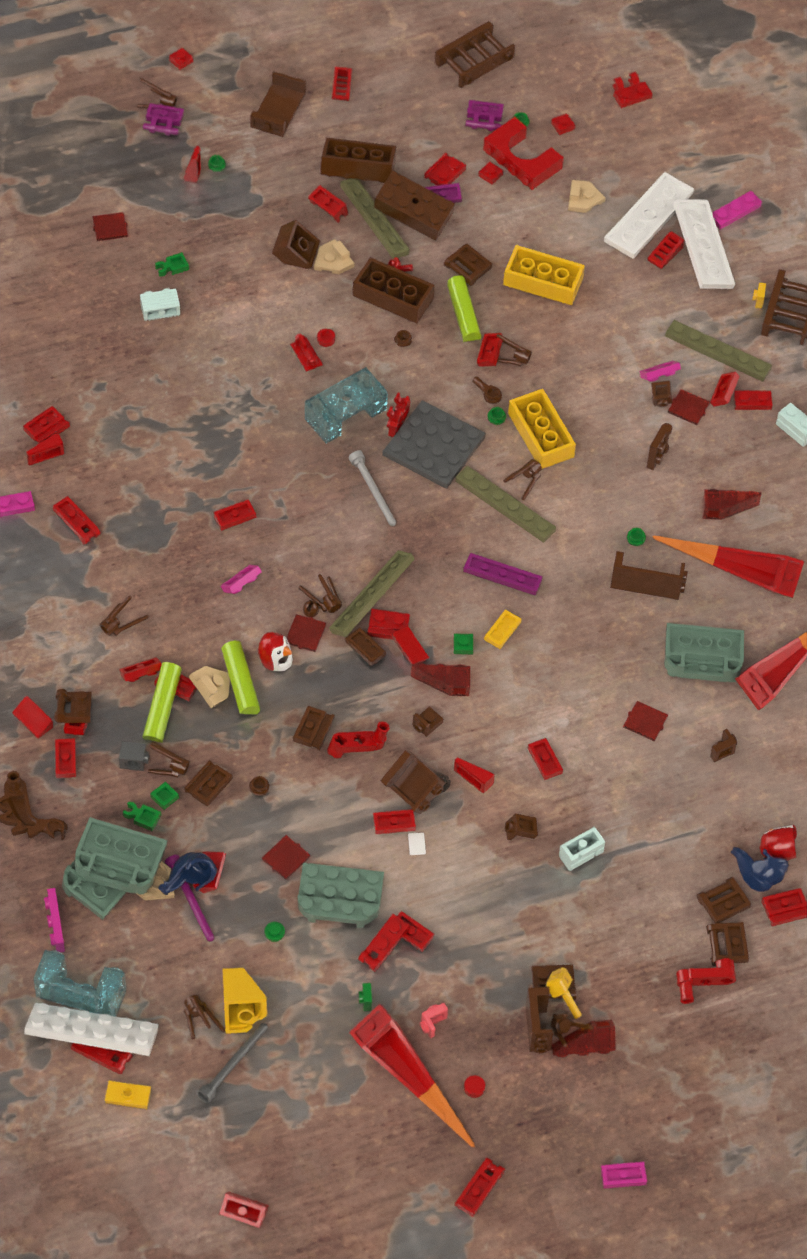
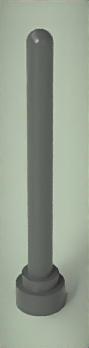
M260 1024L209 1084L207 1083L199 1088L197 1095L203 1101L210 1103L213 1100L216 1088L268 1029L267 1024Z

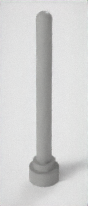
M361 450L354 451L349 455L351 464L358 467L389 525L395 526L396 520L365 466L364 454Z

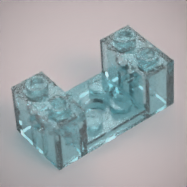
M365 367L306 400L305 420L327 444L341 436L342 422L353 415L365 410L373 418L387 410L388 392ZM342 397H350L351 400H349V401H344V400H342L341 398H342Z
M56 950L44 951L33 979L37 998L83 1011L117 1017L127 991L125 972L116 967H104L98 986L94 988L90 984H79L66 978L65 955Z

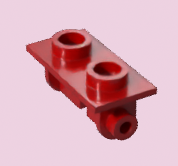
M297 334L295 342L291 343L290 346L305 371L307 372L322 366L321 360L308 339L302 334Z

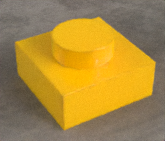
M759 282L758 290L754 289L752 300H756L755 308L762 309L766 283Z

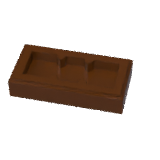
M360 627L345 638V642L371 667L386 656V651Z

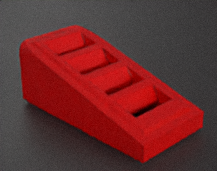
M335 67L332 99L349 101L352 68ZM337 76L348 77V79L337 78ZM337 82H345L347 84H338ZM336 87L347 88V90L336 89ZM336 92L346 93V95H336Z
M196 146L184 175V181L194 183L198 182L201 173L200 146Z
M670 231L649 255L647 260L662 269L683 249L684 239Z
M59 433L52 435L26 452L29 466L64 454L63 441Z
M458 757L455 759L454 771L480 792L485 793L494 784L495 775Z

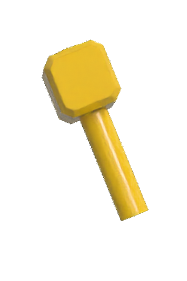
M566 968L555 970L551 973L546 987H549L552 997L557 998L562 995L574 1019H578L582 1014L568 991L572 978Z

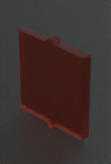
M124 212L92 216L94 223L93 231H95L97 241L128 237V223L125 222Z
M681 389L676 398H673V404L670 406L668 413L698 425L702 416H705V411L710 401Z
M296 614L287 635L289 645L296 646L298 649L316 652L326 623L315 620L313 617L308 618Z
M637 701L632 711L628 712V718L623 728L655 742L659 732L663 731V725L668 718V714Z
M285 835L262 857V860L272 868L273 872L276 871L287 880L311 855L300 847V843H295Z

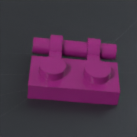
M469 100L467 118H473V120L466 119L465 127H472L475 130L478 128L488 129V131L493 132V130L501 126V124L494 123V121H502L504 104ZM479 119L489 120V122L479 121Z
M149 103L146 121L151 123H144L143 130H148L150 133H165L167 136H171V134L178 135L179 128H173V125H181L184 109ZM158 123H162V124H166V126H161V125H157V124H158Z

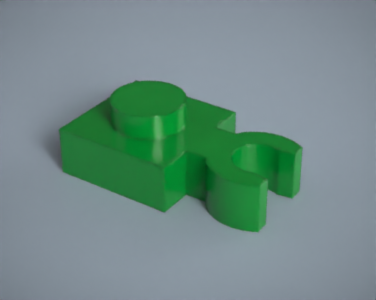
M183 252L166 257V262H156L155 269L161 268V270H158V275L162 277L167 272L175 275L189 270V264Z
M128 802V808L132 809V811L127 812L123 810V816L127 819L135 818V825L153 831L161 817V811L144 804L141 808H137L135 803Z

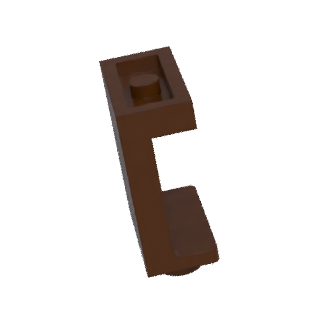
M407 750L402 753L380 780L407 802L414 812L420 814L430 807V802L434 797L441 794L446 783L415 754Z
M549 987L528 988L525 1007L529 1052L541 1054L551 1050L553 1030H541L539 1013H547L550 996Z

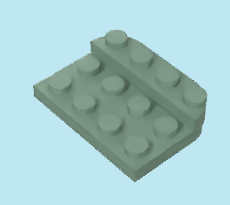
M667 623L664 666L669 676L736 682L735 678L741 674L744 661V630Z
M89 817L75 853L76 874L88 881L125 892L145 894L154 883L155 875L168 840Z
M75 860L65 869L62 888L69 898L73 896L102 920L127 893L78 876L75 869Z
M303 863L298 894V910L308 918V921L316 923L317 919L357 924L356 928H363L379 915L384 872Z

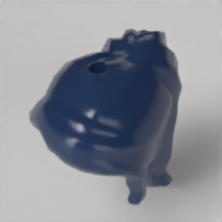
M733 847L731 854L737 859L744 881L751 889L758 892H765L773 885L780 883L784 879L789 867L787 860L772 857L766 849L763 850V854L767 858L754 861L749 854L738 847Z
M189 852L182 855L175 862L168 881L160 884L158 889L164 895H168L169 892L178 889L184 882L200 884L196 887L198 892L200 888L214 880L217 868L212 859L206 854Z

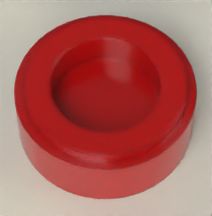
M321 329L317 333L318 344L323 347L332 346L335 343L334 331L331 329Z
M477 1075L469 1076L464 1082L465 1093L472 1098L482 1096L485 1091V1081Z

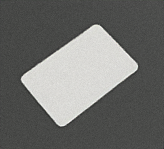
M409 833L410 855L426 854L424 833Z

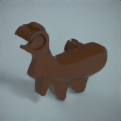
M9 772L7 774V781L4 784L5 795L0 798V811L4 813L0 815V822L5 825L15 826L11 829L13 836L28 832V838H33L39 833L44 832L54 839V833L60 831L61 839L63 840L65 838V830H68L67 824L56 818L44 820L34 817L31 813L25 781L20 778L18 772Z

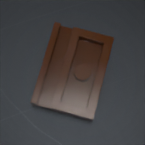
M307 706L293 736V741L311 748L315 747L320 751L335 719V715H329L325 711Z
M209 760L184 787V790L208 807L233 779L232 774L220 766L214 765Z

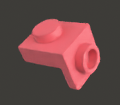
M445 1003L432 1005L427 1011L422 1013L420 1026L422 1031L428 1033L430 1038L435 1037L434 1024L447 1019L448 1008Z

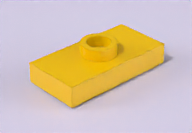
M505 609L484 636V640L501 649L520 625L522 619Z
M109 1081L105 1103L147 1109L151 1087Z

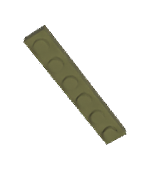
M353 178L341 181L340 187L390 256L394 259L395 257L400 258L409 255L410 249L385 215L373 208L374 200L361 182Z
M676 320L672 322L666 331L665 337L764 382L771 371V364Z
M466 466L455 477V482L543 543L556 531V526L469 466Z
M398 550L329 627L331 633L346 637L415 560L413 555Z

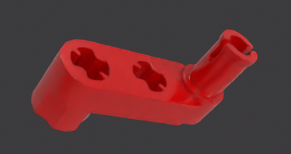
M384 721L379 722L374 732L335 733L327 748V752L338 759L343 754L349 752L381 750L387 739L386 735L390 729L389 724Z
M729 958L717 960L715 962L716 968H691L677 971L676 977L677 985L680 987L681 1003L690 1004L694 1002L692 986L733 984L736 981L734 960Z

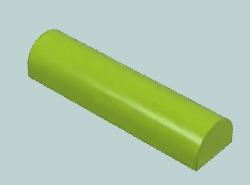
M460 275L453 276L448 280L447 286L463 342L481 340V332L465 278Z
M240 641L227 642L221 649L240 714L257 715L260 712V706Z
M163 662L161 665L143 733V739L163 743L182 671L181 667L177 664Z

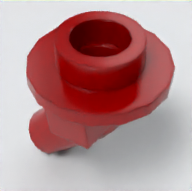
M397 257L390 259L387 264L404 272L413 271L412 264L401 265Z

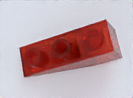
M705 489L702 500L703 519L722 520L759 506L761 492Z
M424 663L411 664L412 678L449 696H469L470 666L461 664L456 666L444 664L426 665Z
M590 1021L587 1025L593 1026L592 1030L579 1028L563 1037L567 1047H564L560 1040L551 1045L553 1056L567 1057L569 1054L586 1056L594 1052L608 1054L610 1051H616L615 1025L613 1021Z

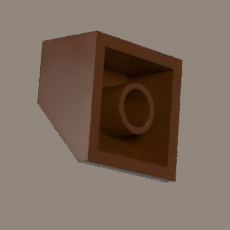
M293 220L281 226L272 254L286 265L311 269L320 240L297 220Z

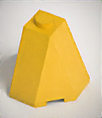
M244 968L223 969L225 1034L247 1033L257 1020H262L267 1016L266 995Z

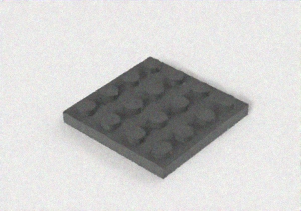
M422 400L385 447L383 456L447 489L485 439L486 433Z

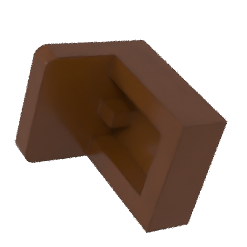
M670 380L651 383L654 406L666 407L668 404H673Z

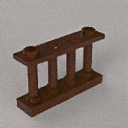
M488 21L435 51V64L438 67L448 64L459 74L458 86L462 88L503 63L514 58L515 45L511 44L505 48L493 37V24ZM484 41H489L499 52L491 55L480 44ZM474 48L485 60L478 63L467 51ZM461 56L472 67L464 71L453 59Z
M779 269L764 318L761 335L768 337L770 330L777 329L801 335L800 345H804V341L807 339V315L782 309L777 303L783 301L807 307V300L785 295L784 292H781V289L789 288L807 293V285L787 281L788 279L785 278L786 271ZM780 315L804 321V329L776 322L773 317Z

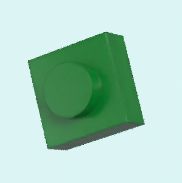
M454 634V654L473 655V634Z
M166 781L150 793L151 798L163 810L179 799V794Z
M363 983L362 991H358L359 1004H363V1011H372L371 983Z

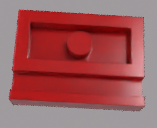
M445 153L424 173V178H428L436 186L452 184L466 170V164Z
M51 406L24 424L23 430L40 444L52 435L62 433L70 427V423Z
M371 609L367 634L370 637L393 640V632L409 625L410 614Z
M801 888L762 898V904L768 919H770L771 927L807 918V902Z

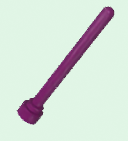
M172 855L164 863L172 871L175 862L180 857L179 855ZM184 882L181 889L207 941L212 942L214 935L189 884Z

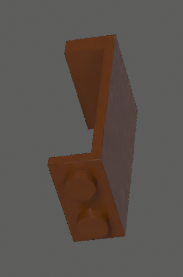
M273 71L272 84L257 112L252 111L250 115V127L283 137L306 93V81Z
M616 551L610 588L679 600L680 593H684L688 571H684L685 563H681L679 575L622 565L624 552Z

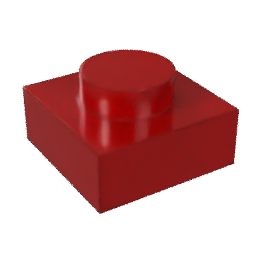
M180 48L169 55V61L179 70H182L193 62V56L185 49Z
M567 113L551 120V124L559 135L575 130V124Z
M489 162L479 171L478 176L493 185L503 175L504 170Z
M65 723L64 734L84 735L88 723Z

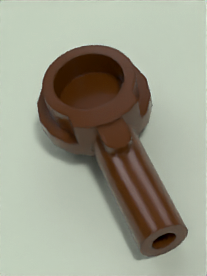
M477 376L473 378L472 382L484 392V400L487 403L496 404L501 401L502 392L499 388L493 385L488 386Z

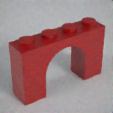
M513 117L484 138L483 150L487 155L493 157L499 165L505 167L511 175L517 177L523 185L533 190L562 169L564 157L552 147L533 159H521L513 155L510 149L526 138L527 126L516 117Z

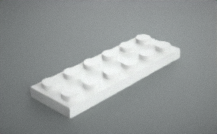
M664 172L604 237V242L634 259L676 213L673 205L675 199H689L694 192V188Z
M675 199L673 205L700 288L733 289L735 282L708 200Z
M35 1003L25 1026V1034L150 1056L159 1024L69 1009L67 1007L52 1006L45 1003Z

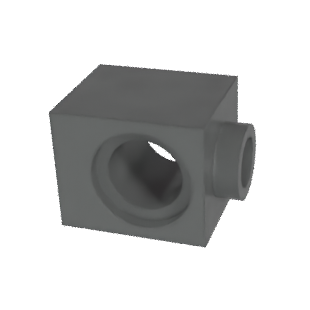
M122 741L119 755L120 769L144 771V766L149 763L150 752L146 751V744Z

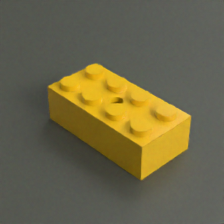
M516 245L504 271L503 285L572 306L583 280L585 265Z
M544 389L509 400L508 414L533 458L540 463L542 469L574 458L576 444Z

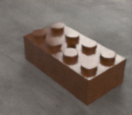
M326 137L321 156L320 175L385 183L392 170L394 171L396 146Z
M392 170L375 197L373 208L436 241L451 218L455 203Z
M370 257L353 281V296L417 324L434 299L435 285Z

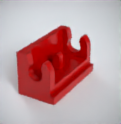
M321 185L308 196L313 205L319 206L334 217V220L338 223L340 222L339 217L341 214L344 217L348 215L346 204Z

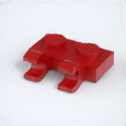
M636 72L629 73L631 78L628 79V82L631 86L626 88L621 77L614 78L615 84L612 86L615 91L613 96L620 108L652 98L653 93L645 81L640 83Z
M399 392L394 398V402L397 404L395 410L393 411V407L390 406L387 411L389 418L387 428H389L388 436L390 437L396 435L410 411V397L401 398Z

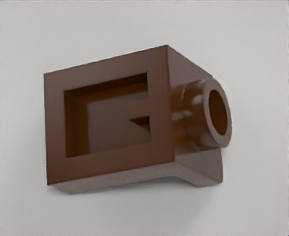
M429 706L420 715L418 713L413 715L412 725L417 732L423 733L427 737L443 723V718Z
M728 729L723 730L722 741H718L712 746L710 757L713 762L735 753L737 739L734 734H730Z
M515 813L505 824L507 840H512L515 836L535 839L538 836L537 819Z

